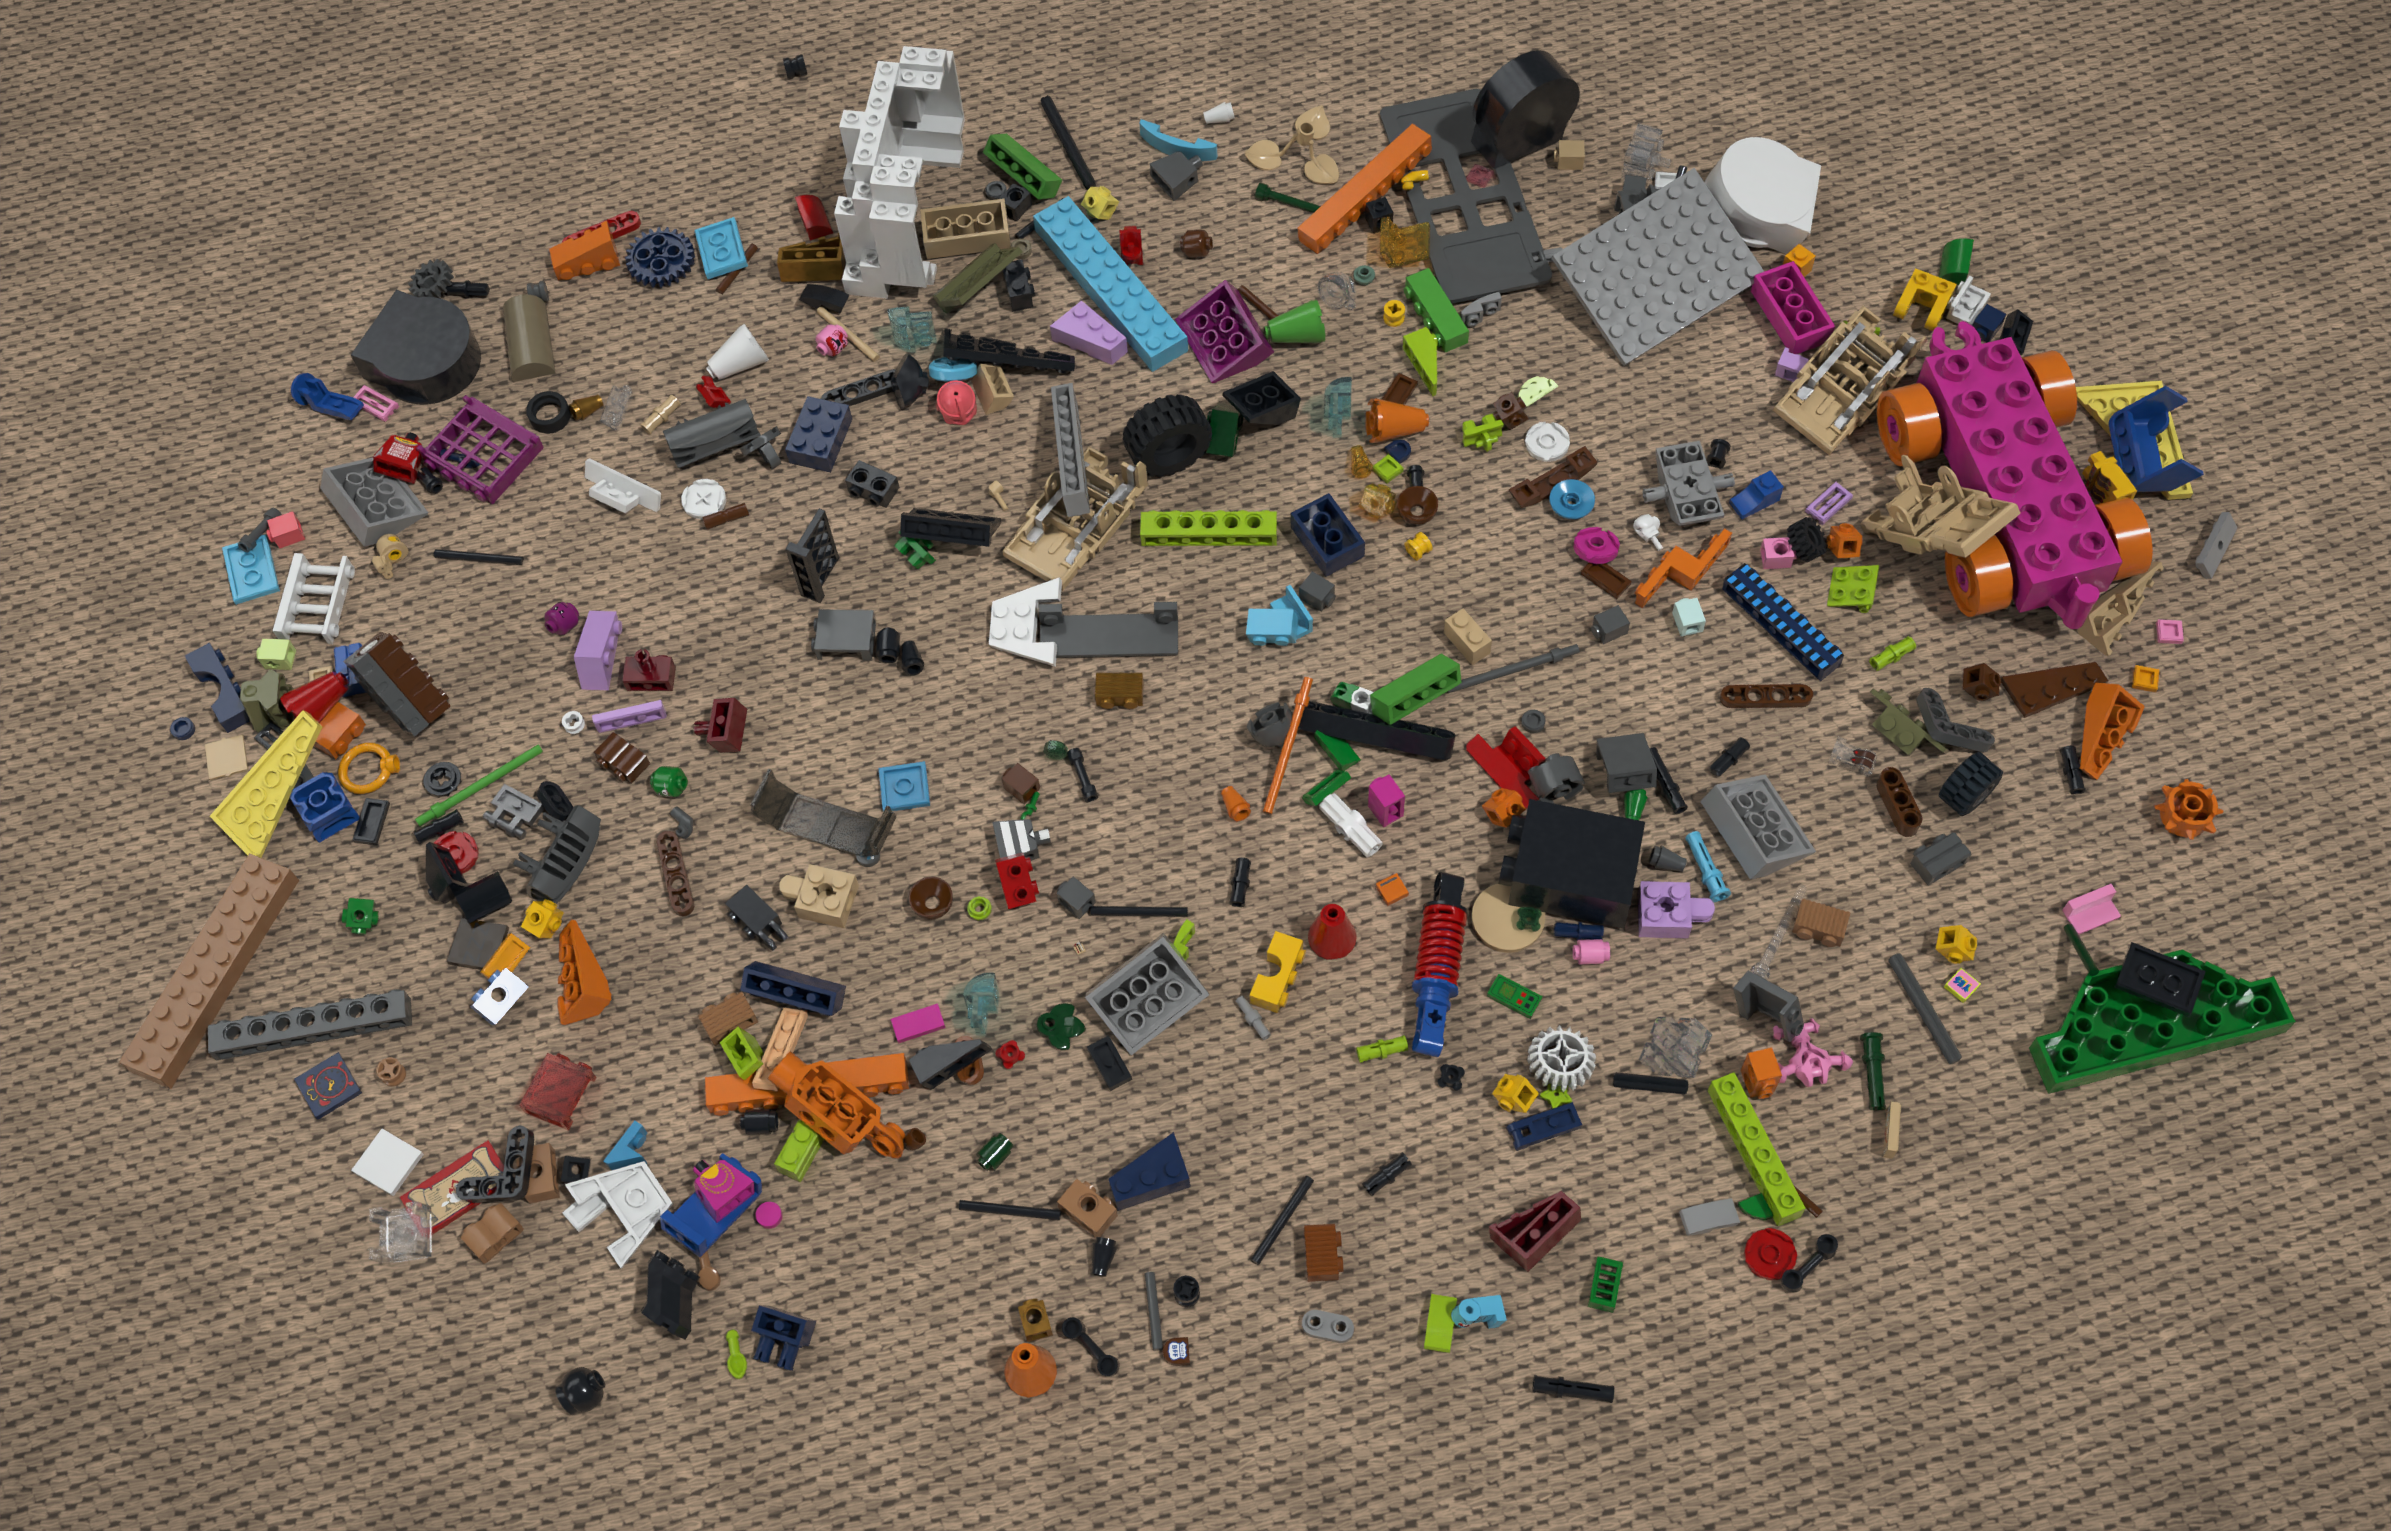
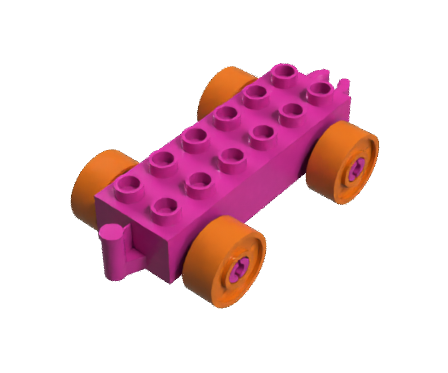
M1965 321L1958 323L1955 336L1963 340L1965 347L1959 350H1952L1945 344V331L1941 327H1936L1929 343L1932 356L1925 358L1917 383L1883 391L1879 396L1877 422L1883 445L1889 458L1897 466H1903L1902 455H1907L1916 463L1937 457L1942 447L1961 487L1986 492L1989 498L2015 503L2018 505L2021 513L1966 558L1949 554L1945 551L1946 577L1954 600L1960 611L1967 617L2006 609L2012 599L2019 613L2049 606L2062 618L2065 626L2070 629H2079L2083 626L2093 605L2097 602L2100 592L2107 591L2111 582L2144 574L2150 568L2153 547L2147 520L2140 507L2127 497L2094 505L2057 430L2059 427L2071 424L2077 410V392L2074 378L2068 363L2060 353L2051 350L2021 358L2011 337L1982 344L1979 333L1972 325Z

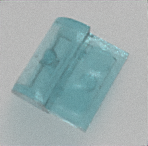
M909 307L887 309L893 339L898 348L906 352L916 353V345L929 346L937 343L931 311L910 313Z
M1352 377L1337 378L1325 390L1324 419H1328V430H1333V438H1341L1342 420H1351Z
M982 973L975 976L964 989L963 996L968 1009V1019H971V1028L975 1029L976 1036H987L988 1013H998L1000 990L995 973Z

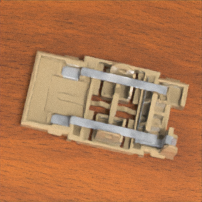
M1088 446L1083 453L1088 495L1091 497L1089 504L1094 503L1095 500L1097 502L1096 508L1093 511L1090 510V513L1081 515L1086 519L1081 525V530L1074 528L1076 520L1081 516H1067L1062 497L1060 473L1053 472L1046 481L1045 491L1026 513V522L1023 523L1018 529L1017 534L1003 549V556L1047 582L1060 577L1062 580V591H1064L1078 573L1077 570H1080L1089 558L1093 560L1096 557L1095 551L1098 553L1129 516L1130 509L1134 510L1136 507L1135 498H1138L1149 485L1146 465L1139 461L1136 467L1123 461L1121 464L1122 480L1120 481L1117 474L1113 477L1109 474V470L1105 469L1108 465L1107 456Z

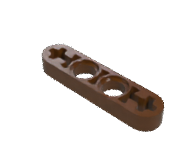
M1804 684L1728 685L1722 689L1720 694V702L1727 708H1798L1808 706L1813 698L1812 689ZM1741 692H1744V696H1743V700H1744V701H1741V699H1742V696H1740V695H1741ZM1752 692L1758 693L1761 699L1759 701H1752L1749 699L1748 694ZM1780 692L1784 695V699L1776 701L1773 699L1772 693ZM1789 692H1791V696H1792V699H1791V700H1789V694H1790ZM1799 692H1803V695L1806 696L1804 700L1798 696ZM1728 693H1732V696L1735 697L1734 700H1730L1727 696Z
M664 831L657 837V847L670 903L678 916H687L694 910V900L680 841L674 832ZM670 838L671 840L670 844L672 851L668 852V849L665 845L666 839ZM674 858L679 860L677 867H667L669 860ZM675 880H684V885L681 888H672V883ZM678 895H683L687 903L684 909H681L679 906L681 903Z

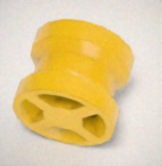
M1391 300L1385 304L1383 320L1388 326L1397 327L1403 324L1405 320V306L1401 301Z
M1418 532L1413 540L1409 539L1404 543L1407 553L1416 561L1421 559L1424 553H1429L1433 550L1430 540L1422 532Z

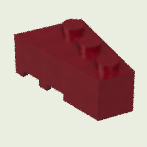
M1560 1191L1533 1204L1530 1209L1510 1215L1511 1218L1499 1224L1494 1223L1488 1226L1490 1239L1523 1269L1529 1272L1581 1221V1207Z

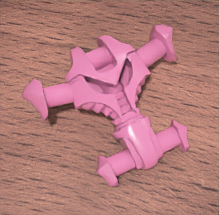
M1810 1018L1808 1023H1804L1802 1032L1791 1040L1792 1046L1796 1048V1053L1789 1060V1065L1782 1066L1778 1063L1782 1073L1779 1083H1785L1787 1076L1795 1073V1076L1806 1087L1813 1086L1814 1077H1818L1821 1084H1826L1828 1072L1832 1066L1840 1065L1841 1070L1846 1071L1852 1066L1853 1060L1843 1050L1840 1055L1829 1056L1826 1050L1811 1044L1808 1033H1818L1820 1025L1813 1018ZM1777 1025L1774 1026L1773 1038L1780 1041L1781 1038H1784L1783 1029Z

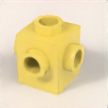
M1104 186L1090 187L1086 191L1081 205L1091 217L1109 220L1119 201Z

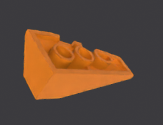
M2095 682L2087 701L2080 769L2095 780H2098L2112 761L2111 752L2115 747L2121 749L2124 745L2122 737L2127 731L2133 733L2145 707L2119 684Z
M571 919L559 936V962L564 963L561 975L558 976V984H564V994L558 997V1011L562 1025L597 1016L611 1001L608 981L576 920Z

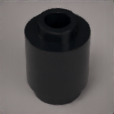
M883 628L877 633L876 655L882 663L896 662L900 653V633L894 628Z
M750 1109L745 1111V1115H741L740 1126L741 1130H745L746 1135L771 1134L772 1131H778L777 1111H771V1109Z

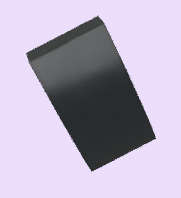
M807 284L799 301L816 309L823 305L841 314L849 294L823 285Z

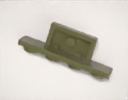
M1874 688L1870 691L1887 706L1872 725L1907 755L1910 756L1925 738L1943 753H1948L1949 750L1945 747L1946 744L1934 740L1927 732L1926 725L1919 719L1913 721L1908 717L1911 712L1899 703L1896 707L1890 702L1892 697L1883 689H1880L1878 692Z

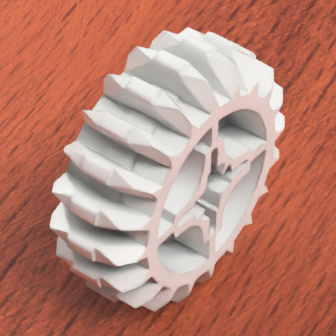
M1560 1025L1556 1031L1549 1027L1547 1033L1541 1031L1538 1038L1534 1037L1532 1040V1045L1528 1049L1527 1062L1530 1064V1073H1535V1080L1543 1079V1087L1551 1083L1553 1091L1558 1085L1561 1086V1090L1564 1092L1567 1085H1569L1572 1091H1574L1577 1085L1582 1087L1585 1084V1080L1591 1078V1072L1595 1069L1596 1055L1593 1053V1045H1588V1037L1580 1038V1030L1574 1034L1571 1033V1027L1567 1028L1566 1031H1563ZM1556 1045V1048L1548 1050V1052H1543L1547 1048ZM1580 1065L1577 1069L1567 1072V1069Z

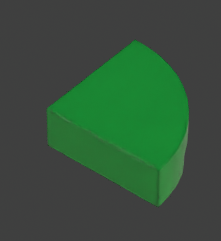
M1762 1193L1738 1203L1739 1209L1744 1214L1753 1218L1768 1220L1774 1216Z

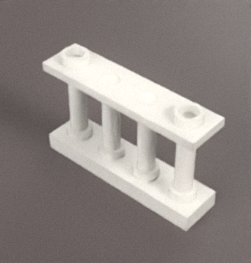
M294 553L273 632L278 639L289 640L290 635L294 634V632L322 634L326 642L333 645L334 638L339 635L338 623L350 578L352 579L355 575V568L347 556H342L340 567L311 565L302 553ZM310 574L337 575L334 586L305 584L306 577ZM305 593L332 595L329 605L300 604L301 595ZM299 613L327 614L324 625L294 623L295 617Z

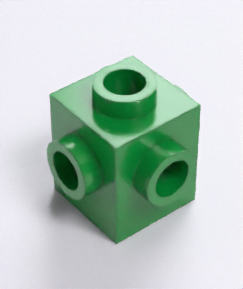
M349 898L348 909H343L342 923H346V928L351 930L352 934L366 935V931L373 930V925H378L379 911H375V901ZM359 915H364V917L361 920H357V917Z

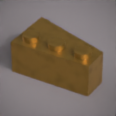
M839 233L837 237L825 239V236L820 237L818 242L810 244L801 242L779 248L777 265L781 282L842 280L846 259Z

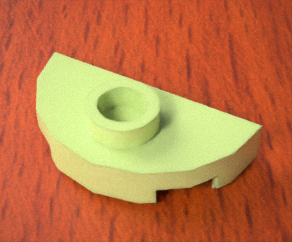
M1536 376L1521 386L1518 397L1521 396L1528 407L1556 389L1558 385L1552 379Z

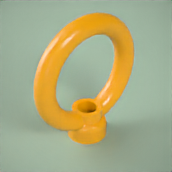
M362 743L351 748L343 756L338 767V778L341 785L349 792L368 794L382 787L391 774L400 772V760L396 754L390 755L385 747L377 743ZM364 752L377 753L382 758L380 760V768L382 770L380 775L373 782L366 785H357L351 782L348 777V767L351 761L357 755Z

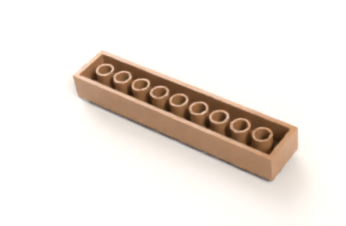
M249 853L120 1059L119 1063L129 1072L172 1089L207 1032L208 1025H211L299 882V879L290 869Z

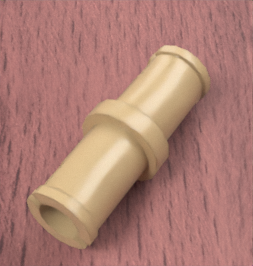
M670 395L659 407H655L653 413L640 424L642 429L651 435L681 405L679 400L675 396Z

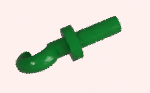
M1034 792L1030 804H1026L1025 809L1027 811L1022 813L1021 820L1025 819L1026 815L1031 816L1032 812H1036L1037 807L1035 805L1040 795L1038 792Z

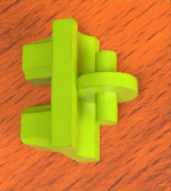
M1493 414L1485 415L1481 421L1482 425L1477 427L1473 420L1463 422L1462 442L1464 447L1475 444L1476 448L1483 446L1486 452L1491 451L1492 443L1498 442V437L1502 436L1504 424L1502 420H1496Z

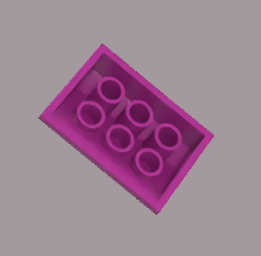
M1227 280L1221 282L1175 318L1181 330L1186 334L1189 345L1211 383H1216L1255 367L1274 353L1239 291Z

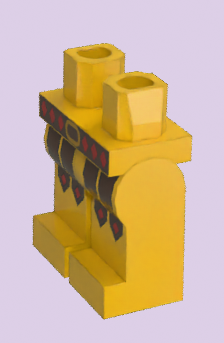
M2102 451L2091 454L2088 458V462L2091 465L2087 466L2082 474L2086 478L2084 485L2087 491L2091 490L2092 497L2100 503L2124 497L2133 500L2137 490L2122 469L2116 464L2117 460L2115 457L2106 458Z

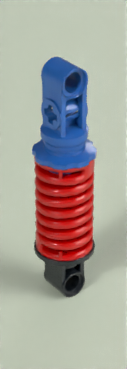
M1442 871L1438 872L1434 882L1433 901L1425 903L1422 907L1424 918L1422 919L1416 971L1414 981L1412 982V990L1419 994L1416 998L1418 1016L1412 1050L1413 1052L1437 1058L1440 1056L1443 1048L1446 1012L1451 1007L1449 999L1456 997L1459 992L1457 980L1460 975L1458 971L1461 968L1463 936L1465 935L1464 927L1469 916L1467 908L1460 905L1464 888V877Z

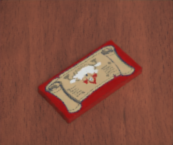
M487 1140L402 1195L400 1199L422 1236L427 1239L482 1203H468L457 1196L456 1187L463 1178L503 1175L504 1164L489 1140ZM496 1182L489 1185L487 1189L488 1195L495 1193L497 1189ZM471 1186L470 1189L466 1190V1194H468L469 1191L479 1192V1189H476Z

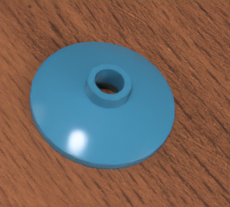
M1569 479L1561 481L1553 487L1549 500L1552 509L1559 516L1566 519H1580L1592 511L1595 504V495L1586 483ZM1573 501L1575 504H1569L1568 502Z

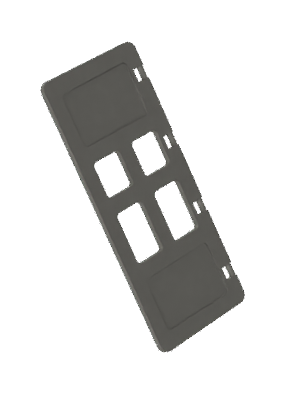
M1471 89L1388 106L1380 111V118L1389 144L1412 123L1431 135L1432 150L1415 167L1436 162H1443L1454 194L1426 199L1419 182H1413V189L1405 191L1436 280L1451 303L1477 299L1496 292L1501 294L1547 284L1552 280V271L1544 255L1543 247L1529 210L1526 207L1525 199L1511 162L1494 169L1499 181L1498 185L1472 190L1469 188L1459 158L1480 154L1471 143L1475 127L1473 107L1481 89ZM1415 169L1409 170L1405 175L1412 171H1415ZM1501 199L1505 200L1513 221L1484 226L1476 205ZM1520 205L1522 211L1516 213L1514 206ZM1460 209L1468 230L1443 236L1438 235L1431 214ZM1539 255L1541 261L1534 262L1533 256Z

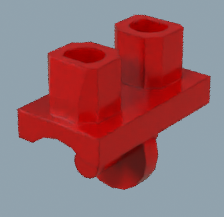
M1125 226L1124 230H1119L1121 259L1127 265H1143L1141 229H1137L1136 226Z

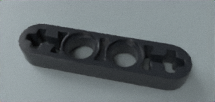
M895 369L829 390L822 395L821 399L829 401V399L833 398L835 402L846 404L850 407L893 392L891 377ZM871 384L879 385V388L875 391L867 389ZM851 391L858 392V395L854 398L847 397V394Z

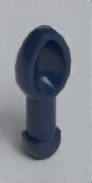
M443 449V450H441L440 453H439V454H440V457H441L448 449ZM453 452L446 460L455 461L460 464L466 456ZM471 459L464 468L472 469L480 466V464Z

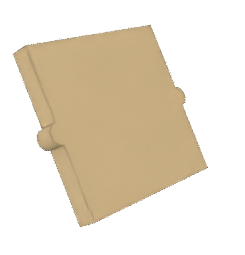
M243 735L227 739L223 737L220 741L205 744L209 780L225 776L231 777L233 774L248 771Z

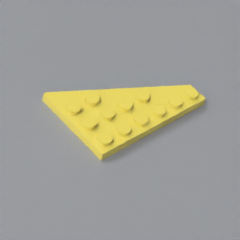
M2162 381L2076 387L2077 400L2111 437L2109 430L2111 416L2162 388L2163 384ZM2168 412V427L2162 433L2156 435L2162 468L2183 459L2171 412ZM2190 482L2172 491H2160L2167 500L2191 498L2193 494Z

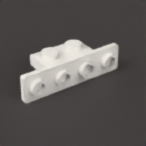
M590 458L585 461V478L596 483L589 488L590 497L624 513H627L638 504L655 512L660 510L661 493Z

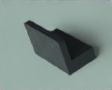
M498 871L454 893L468 923L512 902L509 890Z

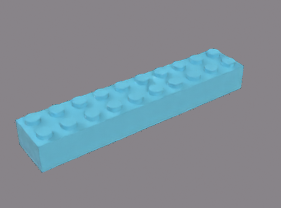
M1069 196L1033 215L1036 233L1115 328L1126 337L1129 345L1152 372L1188 352V338Z

